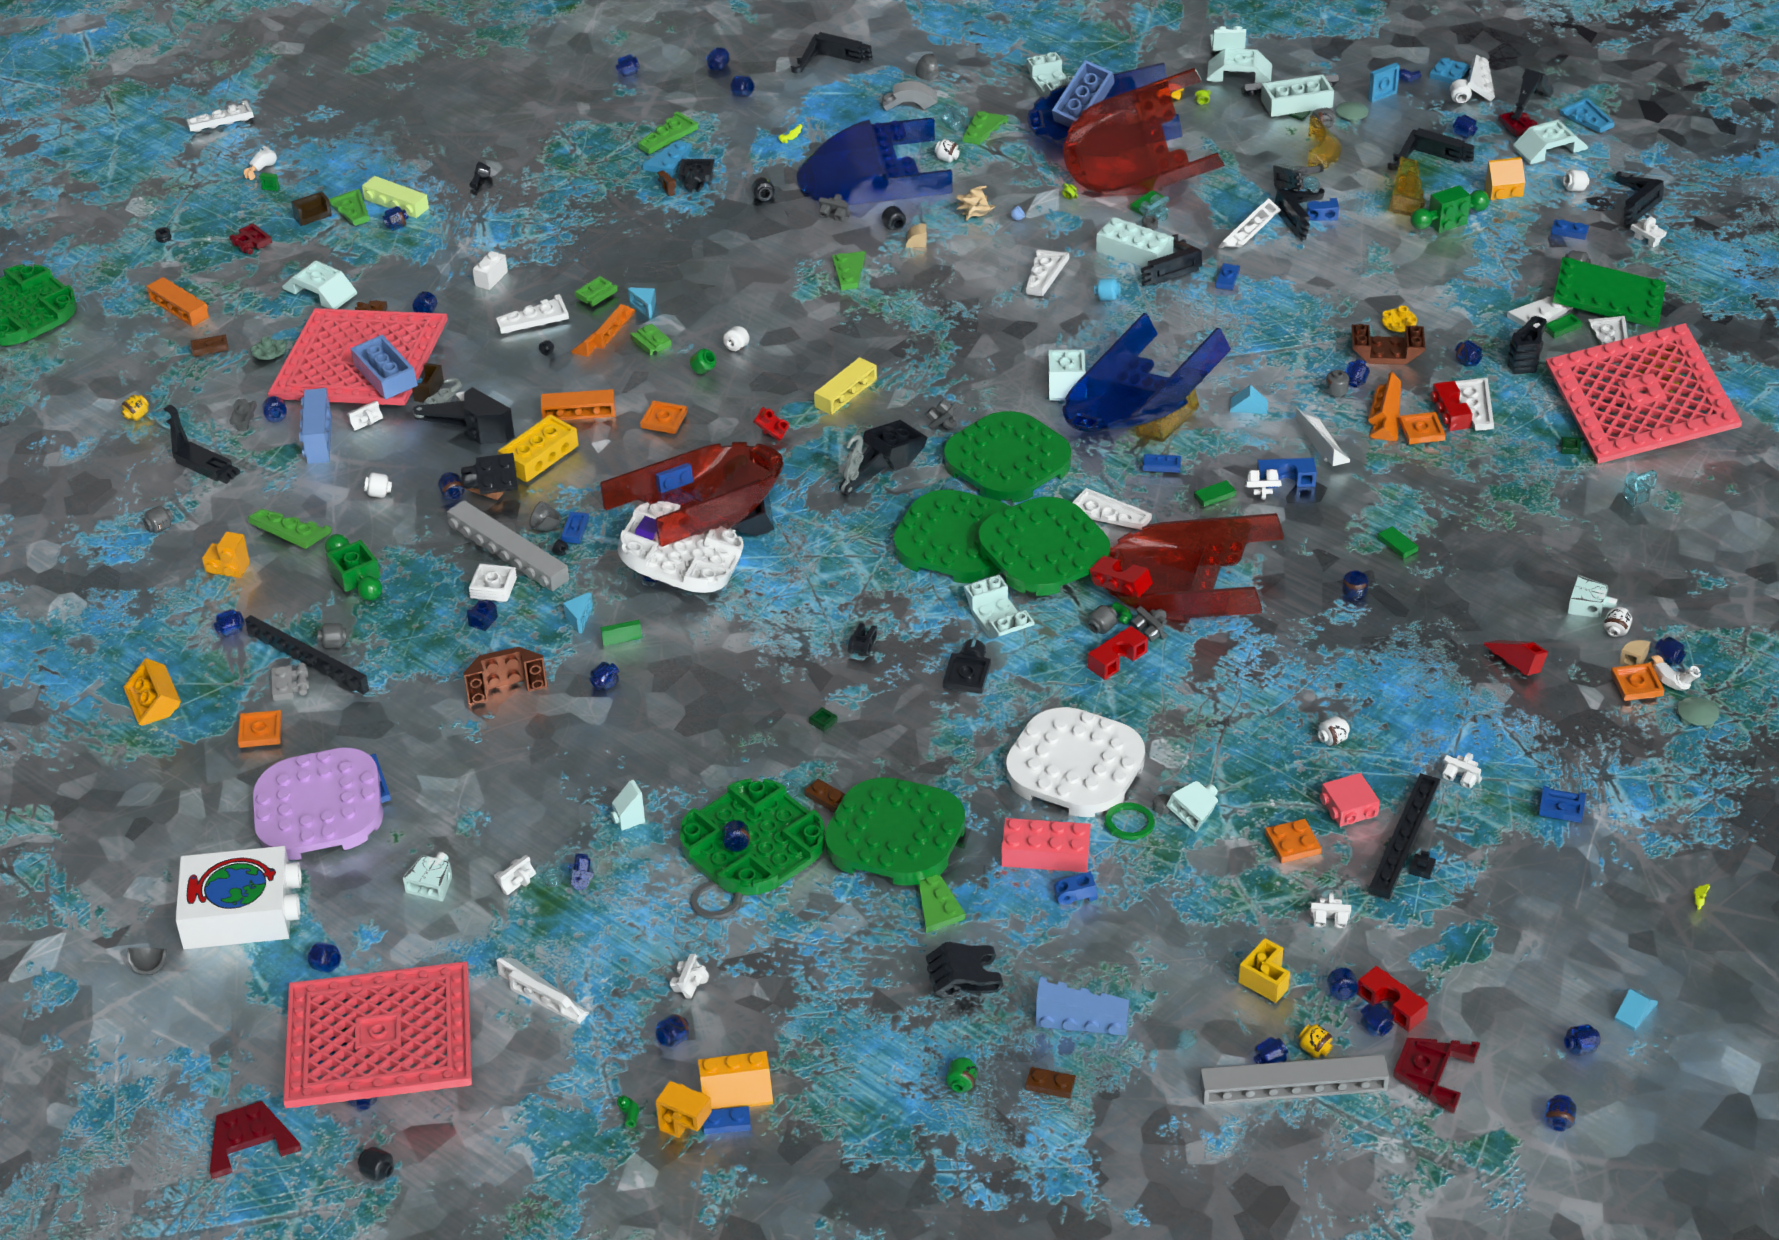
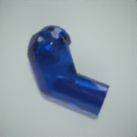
M1406 69L1399 70V79L1405 82L1421 78L1419 70L1415 72H1410Z

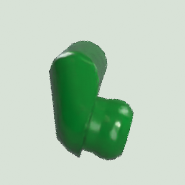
M1117 602L1112 605L1116 613L1121 615L1118 620L1122 624L1127 625L1129 620L1132 619L1131 611Z
M622 1095L617 1099V1105L626 1114L625 1125L633 1128L637 1123L639 1106L631 1098Z

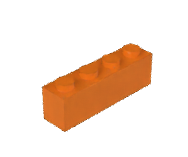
M161 277L146 286L150 301L193 327L209 318L207 304L183 288L175 285L172 281Z
M614 389L541 394L542 420L550 414L560 420L615 417Z

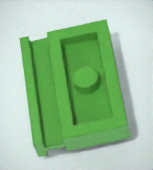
M599 276L576 290L575 297L587 304L590 303L593 307L616 293L618 289L617 285L613 286L612 282Z
M652 323L638 329L636 333H630L631 339L649 355H652L654 351L659 352L672 346L671 339Z

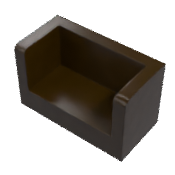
M323 191L291 201L294 218L300 226L332 216L329 199Z
M424 364L425 377L421 383H417L418 386L412 388L415 402L424 403L428 397H431L440 390L444 381L441 365Z

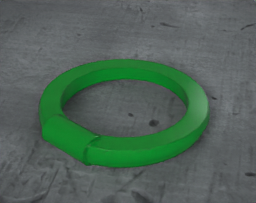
M1125 802L1116 804L1107 811L1104 826L1112 836L1123 840H1139L1152 832L1155 826V819L1146 807L1136 803ZM1135 810L1147 818L1148 825L1139 832H1125L1118 829L1111 819L1119 811Z

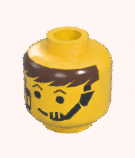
M131 395L122 402L121 407L123 411L121 413L127 420L138 421L148 413L149 403L142 395Z
M1308 1024L1298 1037L1300 1039L1299 1046L1313 1058H1318L1321 1055L1326 1057L1333 1048V1045H1331L1332 1035L1319 1024L1312 1026Z

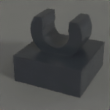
M1421 851V855L1415 853L1409 874L1430 880L1436 865V859L1430 858V853L1426 851Z

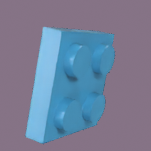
M1441 58L1430 72L1429 78L1452 84L1455 80L1465 79L1471 70V65L1453 61L1449 58Z
M1393 63L1370 72L1368 100L1370 102H1375L1397 93L1399 64Z

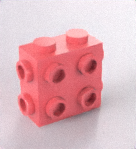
M1361 773L1322 784V793H1320L1321 803L1326 805L1331 818L1335 819L1340 827L1378 816L1380 800Z

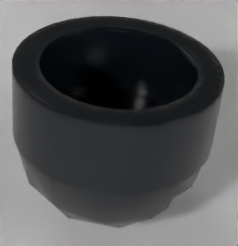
M545 340L539 344V351L543 355L547 356L554 351V344L550 340Z
M558 539L552 548V552L559 556L566 555L565 550H569L568 544L561 539Z

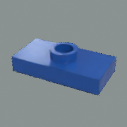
M1223 263L1216 281V288L1233 290L1240 272V266Z
M1144 454L1143 471L1180 473L1181 456Z

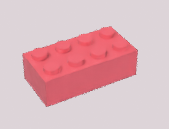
M1005 818L1002 842V867L1087 872L1091 824Z

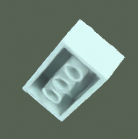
M1323 74L1262 83L1261 101L1271 117L1313 111L1324 107L1333 108L1334 90Z
M1113 217L1097 233L1096 251L1146 267L1148 266V261L1173 253L1174 237Z

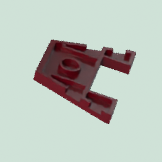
M1407 1038L1394 1069L1393 1077L1454 1114L1461 1093L1441 1087L1439 1083L1449 1058L1455 1057L1474 1063L1480 1049V1042L1472 1041L1471 1044H1460V1041L1451 1040V1043L1437 1042V1039Z
M262 1101L216 1115L210 1164L211 1178L215 1179L233 1173L228 1154L275 1139L280 1155L283 1157L301 1151L300 1143Z

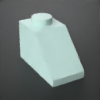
M633 779L627 783L612 802V821L614 824H618L622 831L645 822L642 792Z

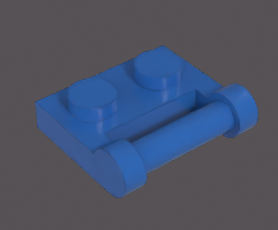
M1543 786L1539 816L1582 823L1586 793L1580 792L1577 794Z

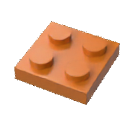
M652 401L640 422L641 428L676 434L688 412L687 406Z
M1436 412L1400 416L1399 422L1408 444L1445 441L1446 434Z
M1651 663L1613 667L1611 669L1612 678L1624 701L1664 695V688Z
M281 710L241 713L238 734L239 748L280 744Z
M1306 819L1265 829V835L1280 863L1321 854L1322 848Z

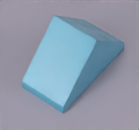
M628 288L629 303L649 319L652 318L656 305L655 288Z
M1249 385L1231 398L1230 412L1267 414L1268 400L1252 385Z
M585 593L563 603L565 618L578 633H583L593 609L592 593Z
M1629 989L1614 1020L1635 1031L1658 1004V1001L1639 990Z

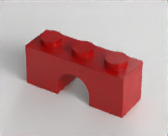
M1456 382L1433 383V391L1430 392V398L1435 403L1437 412L1441 414L1442 421L1446 424L1449 431L1471 428L1473 413L1467 403H1459L1460 390Z
M1103 556L1089 569L1094 585L1137 598L1153 584L1148 568L1133 564L1127 570L1122 571L1119 561L1107 556Z
M1132 626L1128 627L1088 653V669L1103 680H1106L1119 671L1120 656L1135 661L1147 653L1148 637Z
M1378 966L1372 968L1358 980L1357 995L1373 1007L1382 1001L1394 1003L1391 1020L1407 1032L1426 1018L1428 1002Z

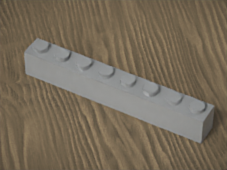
M465 500L447 511L448 524L452 529L459 531L463 536L473 540L491 554L498 556L502 561L507 562L515 567L516 570L526 574L530 579L540 583L541 586L554 591L569 581L568 566Z
M1384 1055L1325 1058L1321 1060H1301L1242 1066L1233 1065L1229 1067H1209L1200 1070V1088L1204 1105L1382 1092L1388 1090L1389 1073Z

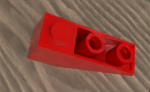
M1507 640L1484 642V646L1489 648L1491 653L1499 655L1507 664L1515 666L1519 669L1520 673L1527 676L1541 672L1548 651L1534 642Z

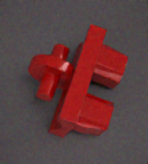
M764 407L760 409L753 421L762 429L763 434L768 433L778 441L783 438L789 427V423L786 420L779 419L771 409Z

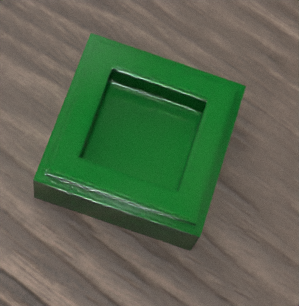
M260 174L262 190H279L277 174Z

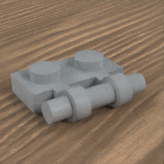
M299 663L298 668L294 671L292 666L271 668L272 696L274 701L292 699L296 692H299L300 695L307 694L309 682L306 679L308 677V669L305 663Z

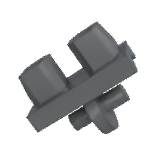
M836 194L834 198L830 197L829 199L820 197V217L828 218L829 214L832 213L836 221L842 222L845 217L850 216L849 205L845 200H842L840 194Z
M944 398L937 404L936 408L934 406L931 407L925 414L931 421L929 427L934 429L942 423L944 428H955L957 417L953 415V410L958 408V403L955 401L950 404Z
M246 399L236 400L234 411L229 420L230 425H236L237 431H247L249 422L254 417L257 402H247Z
M1141 606L1136 609L1138 615L1131 621L1134 628L1141 631L1145 626H1148L1143 633L1148 637L1149 641L1152 642L1158 637L1164 640L1167 637V634L1163 631V625L1167 623L1165 619L1166 612L1163 609L1156 611L1153 609L1148 613Z

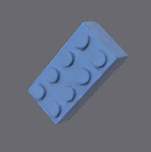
M1084 60L1052 109L1054 121L1082 133L1115 83L1113 72Z
M383 335L350 348L354 366L384 399L392 398L399 393L418 386L414 368Z
M327 388L304 390V397H301L302 409H300L302 420H300L301 431H299L300 443L303 442L304 445L302 446V455L306 457L307 464L330 462L332 415Z

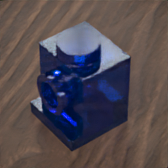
M479 600L471 610H467L469 626L487 631L498 617L496 605L490 600L485 602Z

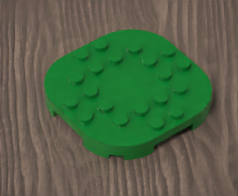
M22 264L3 270L4 276L0 277V346L15 345L36 338L38 335L65 323L74 315L77 302L72 287L70 285H63L53 277L49 268L36 264L33 267Z
M1014 411L996 412L979 419L953 435L947 441L944 448L945 468L953 478L960 476L978 488L982 497L998 501L1012 500V503H1016L1033 497L1035 489L1055 477L1062 479L1069 472L1071 467V446L1062 435L1030 415Z
M937 490L924 494L914 501L894 533V553L899 557V562L912 571L918 572L920 568H925L952 575L953 581L957 583L970 584L978 582V580L985 577L996 576L1001 571L989 558L983 559L979 552V529L984 520L989 516L1011 506L998 500L958 490Z
M1037 497L999 511L985 519L979 529L978 549L983 559L989 558L1006 576V583L1010 587L1024 594L1027 590L1031 593L1036 592V596H1047L1059 593L1060 586L1087 575L1092 578L1089 569L1103 556H1110V541L1100 527L1076 504L1057 497Z
M881 777L869 779L852 787L840 802L825 831L826 853L831 857L832 863L844 872L853 874L858 869L892 877L893 884L917 885L920 884V880H925L936 874L939 876L947 868L948 858L959 837H963L965 833V809L955 795L940 788L896 778Z
M750 778L727 786V793L701 810H697L695 807L690 810L681 822L679 833L682 853L692 865L720 888L730 893L739 892L742 895H759L774 890L813 864L821 856L825 847V826L819 813L816 810L811 812L787 794L784 785L769 779H763V782H752ZM743 825L748 827V828H745V830H746V831L749 833V835H750V844H749V839L747 838L748 836H746V834L740 832V831H741V828L743 829V827H742ZM747 839V845H744L743 841Z

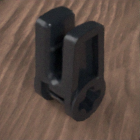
M859 623L854 634L849 639L848 652L863 653L864 656H869L877 637V626L872 625L865 635V624Z

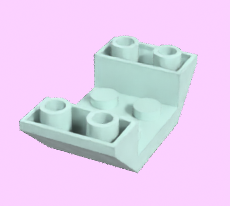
M1239 26L1233 27V29L1217 27V30L1213 31V35H1210L1211 54H1218L1225 48L1245 49L1246 29H1242Z
M1225 48L1209 60L1207 81L1223 82L1224 71H1241L1245 73L1256 72L1255 83L1271 82L1272 64L1258 50Z
M1050 52L1045 55L1027 58L1032 83L1044 99L1062 95L1074 76L1066 77L1062 72V59L1056 52Z
M1554 120L1529 127L1514 143L1513 148L1529 164H1536L1545 161L1546 149L1565 145L1575 153L1586 150L1588 146L1562 122Z
M314 261L282 286L284 290L293 294H297L303 288L319 294L321 306L328 309H338L357 294L356 289L342 271L318 261Z
M1048 350L1049 401L1086 400L1085 351Z
M1000 575L964 586L972 615L989 639L1034 625V621L1026 610L1018 612L1008 599V586Z

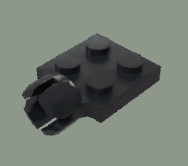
M682 159L678 174L679 181H684V186L690 192H693V189H696V192L700 191L704 186V182L712 181L715 160Z
M513 453L476 458L475 465L461 468V479L464 489L478 488L481 495L518 490Z
M969 639L963 643L960 653H951L943 680V688L983 693L991 666V659L985 658L986 647L983 642L976 640L975 647H971L973 639Z

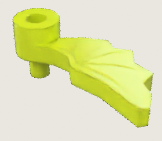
M799 124L787 135L781 134L778 139L782 143H788V140H793L801 133L802 125Z
M1710 884L1699 885L1698 888L1694 889V903L1697 905V909H1701V906L1704 905Z

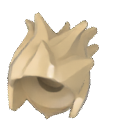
M987 186L975 187L965 195H957L956 199L962 201L958 203L960 206L957 210L966 209L962 213V215L967 214L966 221L972 216H984L995 207V205H988V196H985L982 191Z

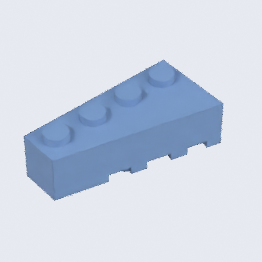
M1039 976L1036 998V1027L1126 1036L1129 1000L1104 993L1095 995L1089 989L1080 987V990L1068 988L1066 983L1059 981L1057 984L1049 983L1047 978Z

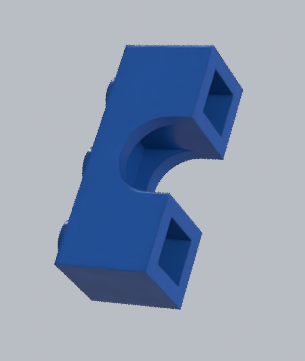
M1314 458L1258 460L1257 462L1259 480L1266 479L1267 469H1276L1279 480L1290 478L1296 482L1297 487H1316L1317 470ZM1272 486V487H1266V488H1278V486Z

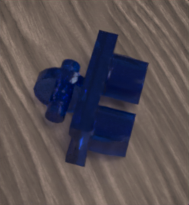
M575 853L574 864H569L568 871L571 874V885L576 890L587 888L590 882L589 878L593 879L594 871L590 866L591 859L588 858V854Z

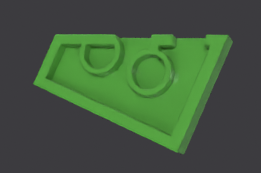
M977 111L963 136V142L979 145L990 136L993 130L997 131L1002 123L1006 124L1008 116Z
M359 189L329 199L330 206L354 226L371 221Z
M866 251L832 255V262L841 290L858 288Z
M936 874L933 877L920 880L918 885L926 933L965 920V912L941 875L938 876Z

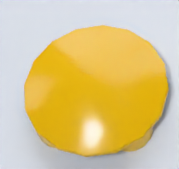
M1401 305L1396 309L1385 310L1382 314V323L1391 331L1405 332L1406 326L1417 325V318L1409 311L1407 306Z

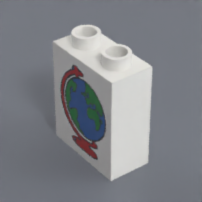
M285 846L181 856L176 923L183 949L289 939L290 921L300 920L301 916L298 894H291V889L301 888L302 886L300 863H289Z

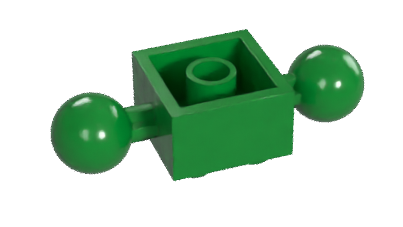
M1458 185L1431 194L1429 211L1425 208L1416 209L1411 214L1410 222L1415 229L1425 230L1431 225L1440 233L1467 224L1469 209L1481 212L1488 207L1490 199L1483 190H1475L1469 194Z
M331 535L325 543L328 567L343 590L347 592L357 588L359 596L366 601H373L379 598L382 593V584L378 580L381 577L378 561L362 540L350 544L344 535Z

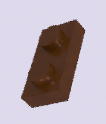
M226 334L191 340L193 356H203L229 350Z
M819 778L805 789L806 797L834 813L845 796V793Z
M1031 1067L1026 1081V1090L1071 1099L1076 1075Z

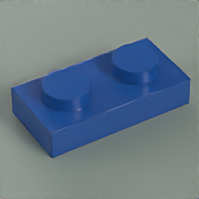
M1555 219L1551 234L1585 240L1589 225Z
M689 463L655 474L657 491L660 493L693 482L692 467Z
M570 512L561 534V540L580 544L589 522V513Z
M749 1106L713 1109L704 1122V1135L751 1130Z

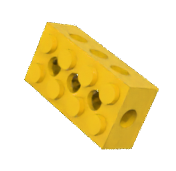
M550 414L498 450V455L513 453L516 477L527 483L579 446L577 429Z

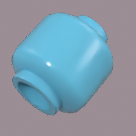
M1101 278L1098 284L1094 286V294L1098 295L1101 301H1115L1121 293L1120 283L1114 278Z

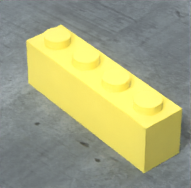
M859 357L814 392L815 407L830 415L834 414L877 380L876 365Z

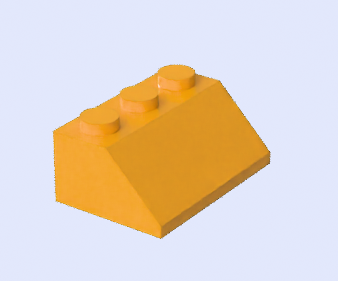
M148 658L143 660L123 686L136 720L141 726L170 717L181 703L166 666Z
M767 1051L698 1059L701 1091L711 1098L712 1110L773 1104Z

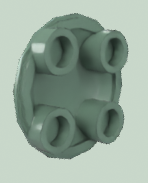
M1343 102L1338 105L1336 116L1348 119L1351 123H1358L1359 119L1368 115L1369 109L1366 105L1359 102Z
M269 336L262 337L261 342L250 348L251 354L255 358L264 360L279 357L286 351L285 340L271 339Z
M1702 697L1685 698L1679 703L1677 708L1678 714L1681 716L1680 721L1685 725L1693 724L1711 728L1719 717L1718 707L1710 700Z

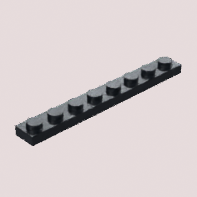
M252 615L245 619L246 630L250 636L273 646L280 652L290 655L295 660L305 663L308 667L320 671L323 675H327L337 682L345 684L354 691H358L363 695L369 691L365 674Z
M1420 773L1369 886V894L1390 899L1439 788L1441 779Z

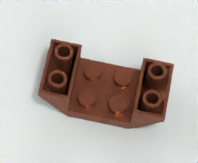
M1351 325L1352 348L1369 364L1406 365L1426 349L1424 326H1406L1404 337L1370 336V325Z
M521 647L479 655L463 673L469 705L488 701L487 689L522 681H525L528 691L547 687L543 655Z

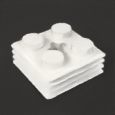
M479 564L469 586L470 598L480 601L495 600L500 603L508 601L517 578L516 568Z

